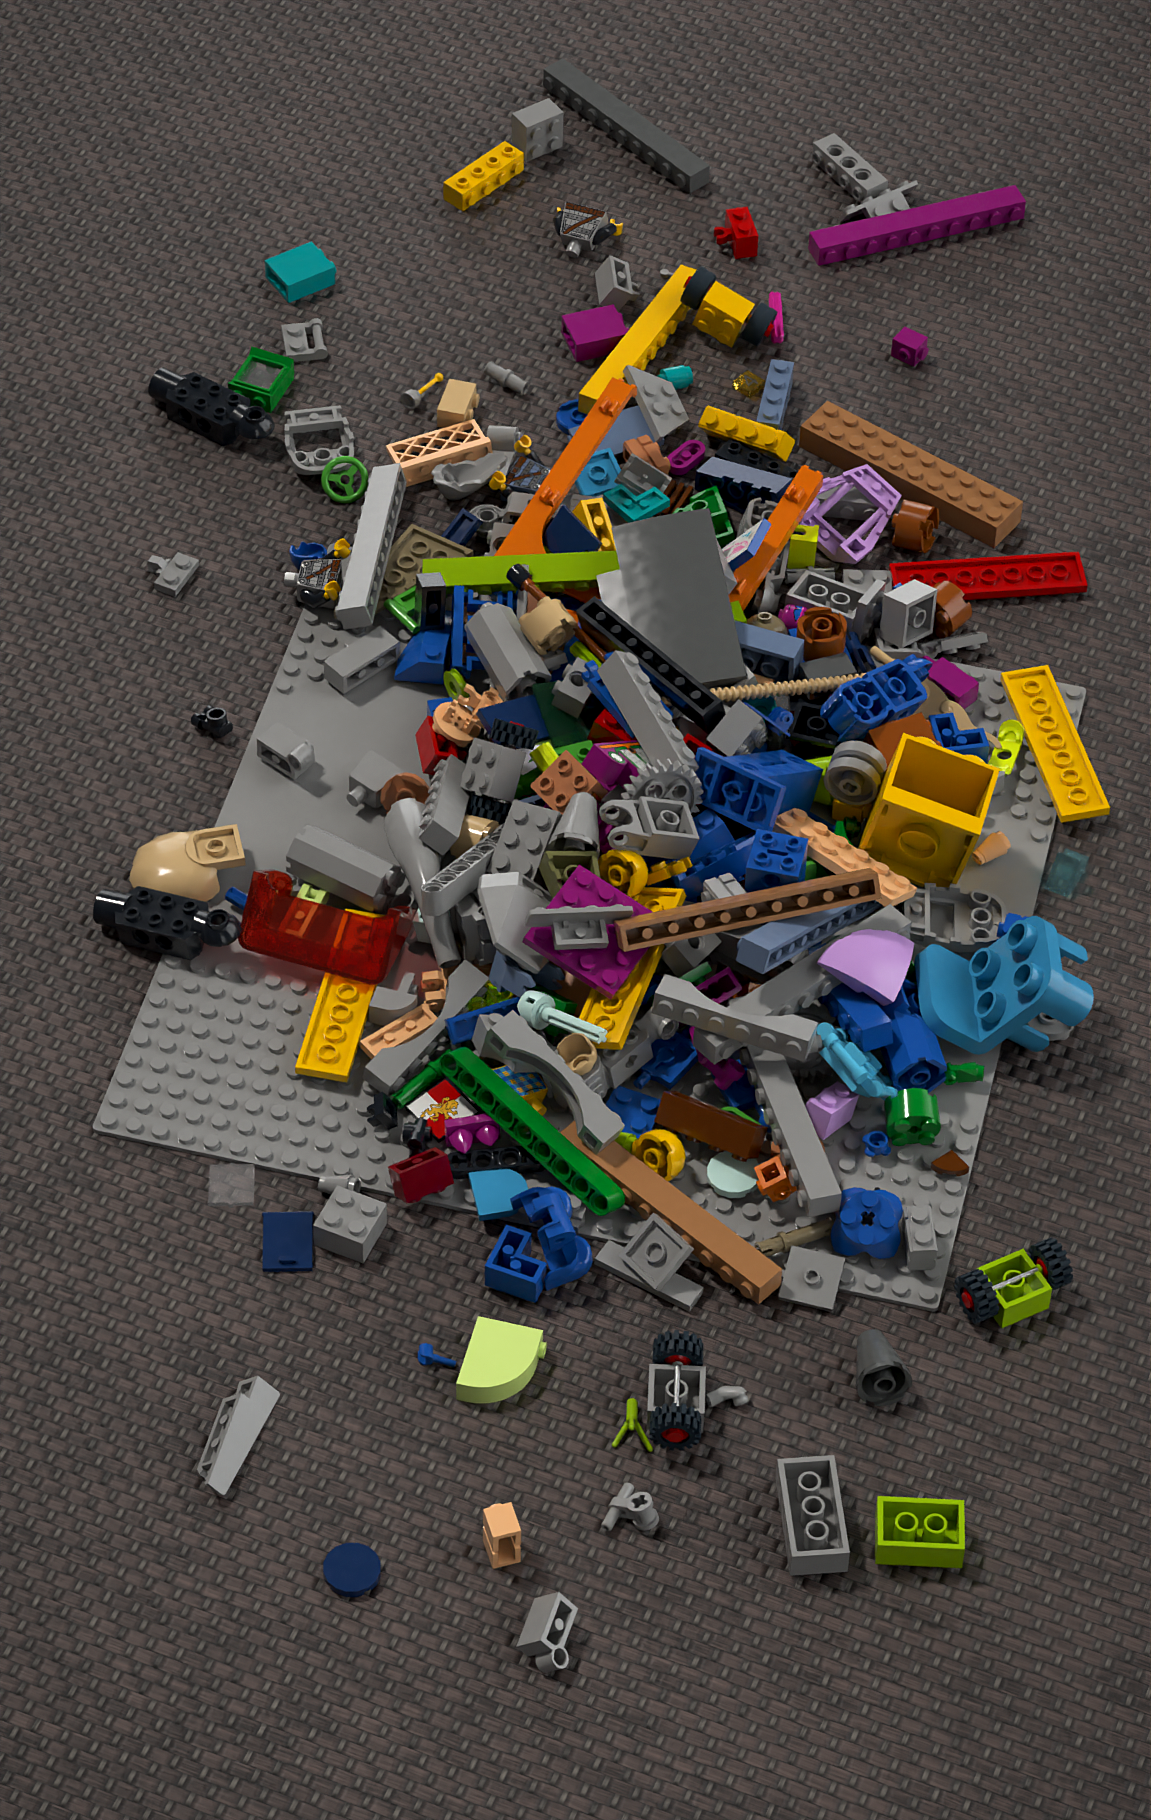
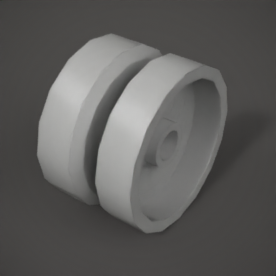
M861 741L843 742L835 748L823 779L825 788L830 795L846 804L858 806L869 804L876 798L887 769L886 759L879 750Z

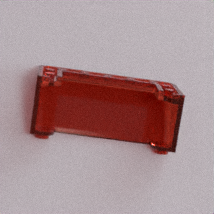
M274 869L253 871L240 925L242 931L238 937L242 948L369 985H377L386 980L413 926V919L417 913L416 908L399 905L389 908L388 913L383 917L370 918L291 896L293 881L285 872Z

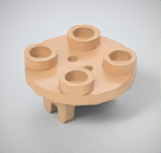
M455 699L452 702L440 704L434 711L433 730L438 734H442L448 740L455 742L460 747H466L468 743L473 742V739L479 736L481 727L475 724L478 719L477 712L472 715V711L458 704V701Z

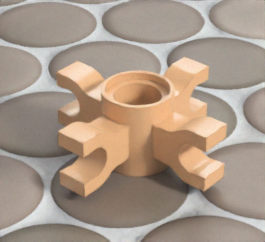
M468 683L464 687V691L469 693L470 697L465 698L459 695L457 698L459 704L474 708L472 715L480 708L503 702L498 696V690L493 687L489 691H485L481 696ZM478 718L475 724L484 729V726Z

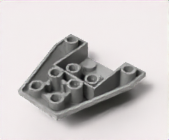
M519 871L482 875L479 878L478 895L493 946L502 955H508L514 959L522 969L529 970L536 975L550 960L522 943L524 936L531 929V927H525L524 921L529 910L537 907L546 908L552 901L550 893Z

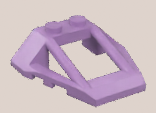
M868 464L845 471L840 476L823 479V486L817 495L839 485L841 486L820 506V500L815 497L798 524L806 526L819 525L817 548L834 562L856 564L870 553L902 496ZM855 486L879 509L846 540L822 516ZM873 528L865 541L861 538Z

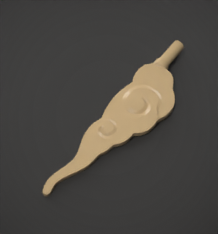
M873 646L869 654L884 665L896 660L889 657L876 646ZM927 678L921 682L926 689L928 698L912 715L922 712L924 718L928 720L929 715L953 713L959 731L977 729L970 721L965 710L958 703L949 700L935 683ZM985 732L987 740L993 743L997 749H1000L1002 746L999 740L992 734Z

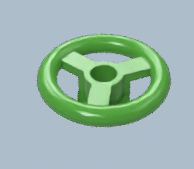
M339 456L332 459L325 466L321 482L329 498L339 503H352L364 495L368 487L369 477L365 466L358 459L351 456ZM338 464H352L348 470L339 471L337 474H330L331 470ZM359 470L362 478L361 486L354 493L352 489L353 475ZM343 475L349 478L347 484L341 483L340 479ZM329 481H334L338 488L345 489L347 496H340L333 492Z

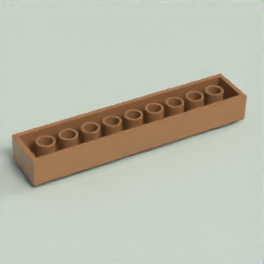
M826 401L800 427L799 447L845 471L868 464L902 495L901 500L914 501L938 508L939 520L993 548L1021 521L1022 500L829 401Z

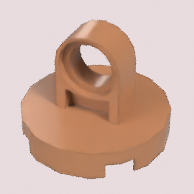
M407 772L396 774L382 788L381 804L383 803L387 811L386 814L390 811L391 805L401 799L415 798L416 801L425 804L430 795L428 794L430 787L424 779L416 774Z

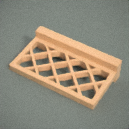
M475 419L386 445L387 452L393 463L401 464L407 481L406 487L433 479L434 476L431 474V471L436 465L455 464L465 460L476 461L488 453H493L489 437L484 436ZM471 428L473 429L471 433L463 432ZM445 436L450 437L448 440L440 439L441 437ZM457 438L465 439L463 443L455 441ZM421 443H428L426 447L419 445ZM435 445L443 446L441 449L433 448ZM401 449L406 450L404 453L395 452ZM414 451L419 452L420 454L419 456L411 455V453Z

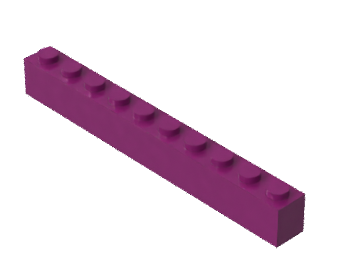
M1016 185L819 229L809 232L808 250L818 266L1024 219L1026 200Z

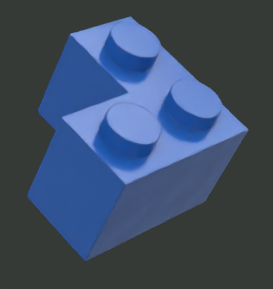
M953 713L929 715L928 720L932 726V733L936 741H939L943 748L962 755L977 756L987 764L989 743L984 728L959 731Z
M509 1225L505 1226L485 1264V1286L536 1303L545 1286L544 1278L546 1276L547 1263L529 1257L531 1254L532 1233Z

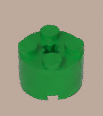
M909 1088L898 1091V1096L892 1099L891 1095L884 1101L887 1135L892 1140L893 1145L904 1146L917 1143L930 1145L934 1143V1137L941 1130L938 1100L935 1094L932 1097L928 1095V1090Z

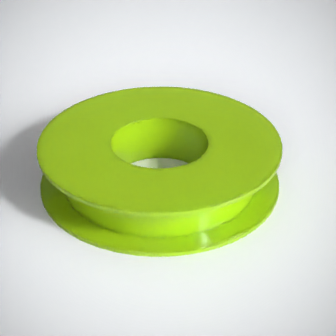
M456 669L444 672V684L452 700H457L459 695L469 698V693L464 691L466 683L461 674Z

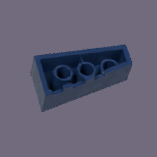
M711 457L696 471L694 489L701 492L717 486L723 504L744 514L749 502L756 498H761V504H764L765 501L779 503L791 484L792 478Z

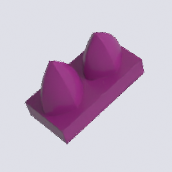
M488 1114L444 1120L447 1147L453 1146L464 1154L470 1149L472 1143L482 1142L492 1146L497 1139H500V1125Z

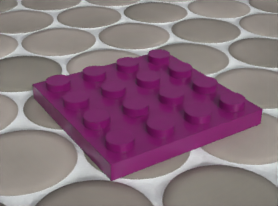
M578 865L546 907V909H559L564 906L585 908L590 905L611 907L612 905L621 904L633 907L631 917L652 913L651 910L581 865ZM606 924L609 941L607 948L555 950L551 927H531L522 943L610 1000H612L650 948L645 947L626 952L622 951L617 944L614 924Z

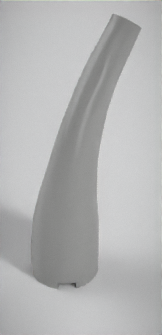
M415 798L401 799L392 804L390 811L386 817L384 816L383 823L386 837L393 855L412 888L434 950L438 967L442 969L453 967L461 962V958L454 938L449 912L447 911L439 916H427L422 912L421 886L441 871L439 853L418 838L421 829L419 824L424 818L422 813L427 805L416 801Z

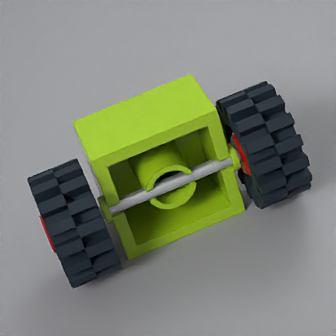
M1050 1237L1031 1245L1028 1249L1029 1254L1024 1249H1021L956 1277L954 1289L957 1293L955 1294L960 1300L958 1302L960 1307L964 1308V1314H967L968 1319L972 1320L973 1323H979L994 1317L1002 1329L1048 1309L1052 1291L1072 1282L1071 1279H1073L1071 1273L1073 1269L1069 1266L1071 1261L1067 1259V1252L1062 1250L1061 1243H1058L1057 1239Z

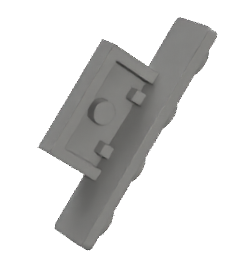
M916 180L911 183L904 181L896 186L897 189L891 191L889 188L878 194L879 197L873 199L870 196L861 201V204L856 207L854 204L849 205L842 210L843 214L838 220L841 223L862 213L868 219L910 209L903 195L910 193L918 183Z
M621 904L612 905L611 907L590 905L585 908L564 906L559 909L537 907L528 911L524 923L525 927H551L555 950L607 948L609 941L606 924H614L613 920L631 917L633 907Z

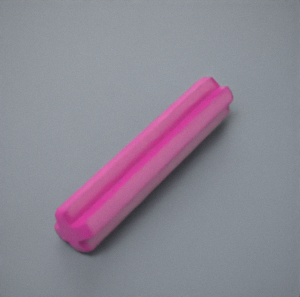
M772 291L769 293V307L777 311V316L773 322L774 328L771 332V341L775 344L783 342L784 331L781 294Z

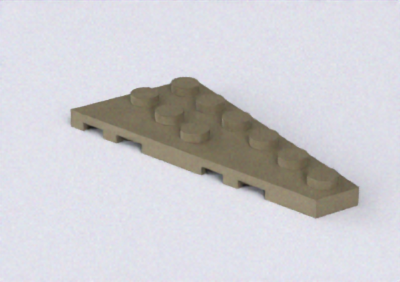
M411 524L391 546L375 615L386 609L384 602L387 599L392 600L394 597L416 586V574L422 573L423 559L473 557V550Z

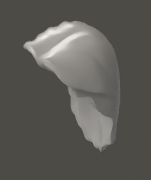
M503 452L499 454L488 453L476 461L465 460L455 464L436 465L431 474L434 476L433 481L443 496L451 501H456L471 495L487 484L496 471L504 468L508 458Z

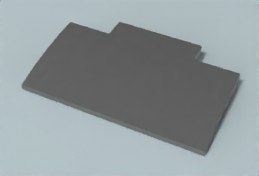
M710 509L668 514L612 527L620 569L596 575L602 603L707 689L747 679Z

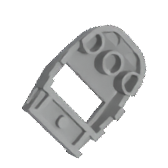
M340 405L285 411V445L296 473L302 475L322 474L325 466L332 459L339 456L354 457L353 432H350L346 417H341L342 408ZM339 429L342 446L338 449L319 448L313 452L296 451L293 433ZM338 464L330 473L348 470L352 464Z
M925 883L924 888H917L914 897L903 901V915L912 922L909 940L924 947L937 944L951 952H976L981 948H988L997 939H1000L996 937L999 922H1005L1007 915L1003 901L995 894L974 888L973 891L961 889L960 884L950 883L949 887H936V883ZM930 903L953 906L954 937H950V939L936 937V933L930 932Z

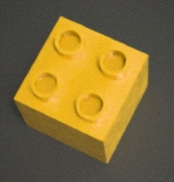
M903 733L874 799L858 849L866 851L869 857L875 861L886 864L889 870L898 876H903L911 883L924 887L925 883H936V887H949L950 883L957 884L981 834L1000 768L986 764L977 756L962 755L938 746L929 738L914 737Z

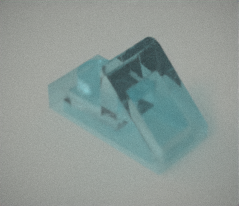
M1067 848L1063 853L1058 852L1045 889L1069 897L1087 867L1089 857Z

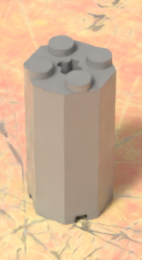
M487 602L465 624L464 629L467 632V639L504 702L551 690L552 684L550 680L552 681V676L533 645L522 633L521 625L512 608L499 603L493 605L491 602Z
M306 824L302 829L307 831L303 835L298 833L294 837L286 855V861L290 863V867L286 866V872L372 913L381 914L384 910L387 912L391 910L390 903L394 899L397 889L405 881V874L401 872L400 866L312 825Z

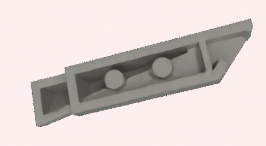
M259 1376L240 1381L236 1395L222 1400L197 1470L205 1478V1485L218 1495L226 1494L280 1396V1393Z

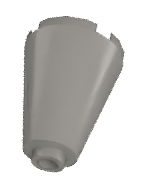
M579 792L571 797L549 840L548 851H596L597 859H599L600 840L597 802L591 794Z

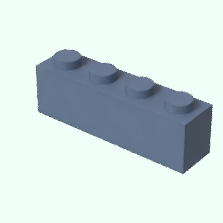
M771 359L756 422L773 427L776 430H782L793 383L794 362Z

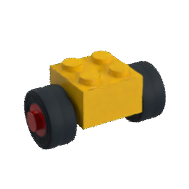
M700 266L694 275L689 276L683 286L685 290L680 299L683 304L691 309H699L692 325L731 348L741 333V338L745 341L750 342L756 347L760 345L764 337L768 338L771 334L777 311L765 303H760L751 315L755 306L754 303L715 281L716 275Z

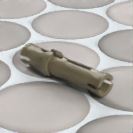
M828 1217L822 1221L787 1233L781 1231L776 1233L775 1237L755 1242L754 1246L755 1248L759 1247L757 1250L766 1257L779 1252L785 1254L790 1252L791 1246L797 1247L831 1235V1228L834 1222Z

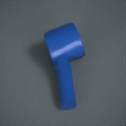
M420 1344L418 1361L421 1365L426 1366L434 1362L455 1368V1360L433 1354V1346L431 1344Z

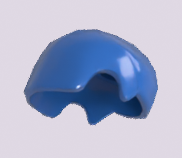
M301 542L297 549L291 545L289 553L291 562L300 571L302 561L322 558L327 555V550L322 544H306Z

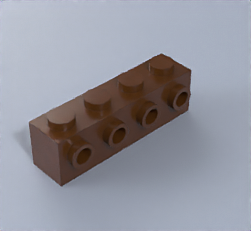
M677 1091L663 1092L654 1121L663 1125V1130L673 1134L683 1133L686 1135L685 1139L695 1143L703 1141L709 1144V1149L722 1153L724 1150L732 1153V1158L743 1162L759 1157L768 1128Z

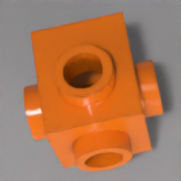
M778 1155L754 1167L759 1179L756 1181V1184L763 1196L768 1195L773 1202L784 1200L797 1191L796 1187L790 1184L788 1167L782 1164Z

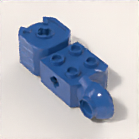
M912 654L902 661L896 659L869 671L862 678L857 677L841 684L822 705L820 716L821 718L828 719L831 727L840 735L838 741L842 743L862 741L869 730L877 728L886 722L908 717L922 705L928 697L926 689L921 682L929 676L928 671L933 666V663L927 659L917 658L915 654Z

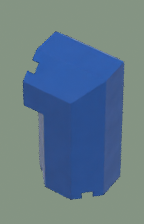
M904 979L893 1003L882 1006L875 1001L892 1021L893 1044L880 1047L892 1085L897 1091L921 1088L928 1090V1093H930L945 1081L944 1071H947V1065L936 1034L929 1029L921 1016L917 985Z

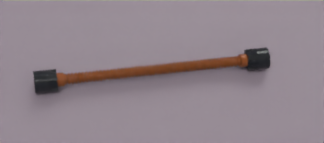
M521 564L513 565L508 570L506 578L520 591L525 590L529 592L537 601L547 597L535 585L531 578L532 575ZM579 626L578 629L573 628L575 631L574 636L604 663L606 661L604 656L607 653Z

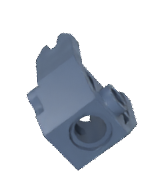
M496 951L489 981L497 988L499 993L510 991L521 998L525 992L530 991L527 987H535V982L548 990L562 989V985L556 979L564 980L565 976L559 967L550 962L535 975L529 970L522 969L508 955L505 956Z

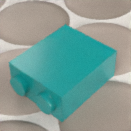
M312 241L265 260V278L288 303L335 284V274L337 273L335 264L329 261L324 256L323 251L320 248L318 249Z

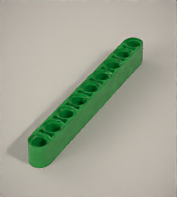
M461 1047L440 1057L439 1066L441 1071L591 1211L598 1216H604L624 1205L625 1195L622 1189L470 1049Z

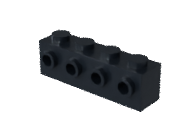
M731 438L715 453L716 458L792 478V481L798 473L797 470Z

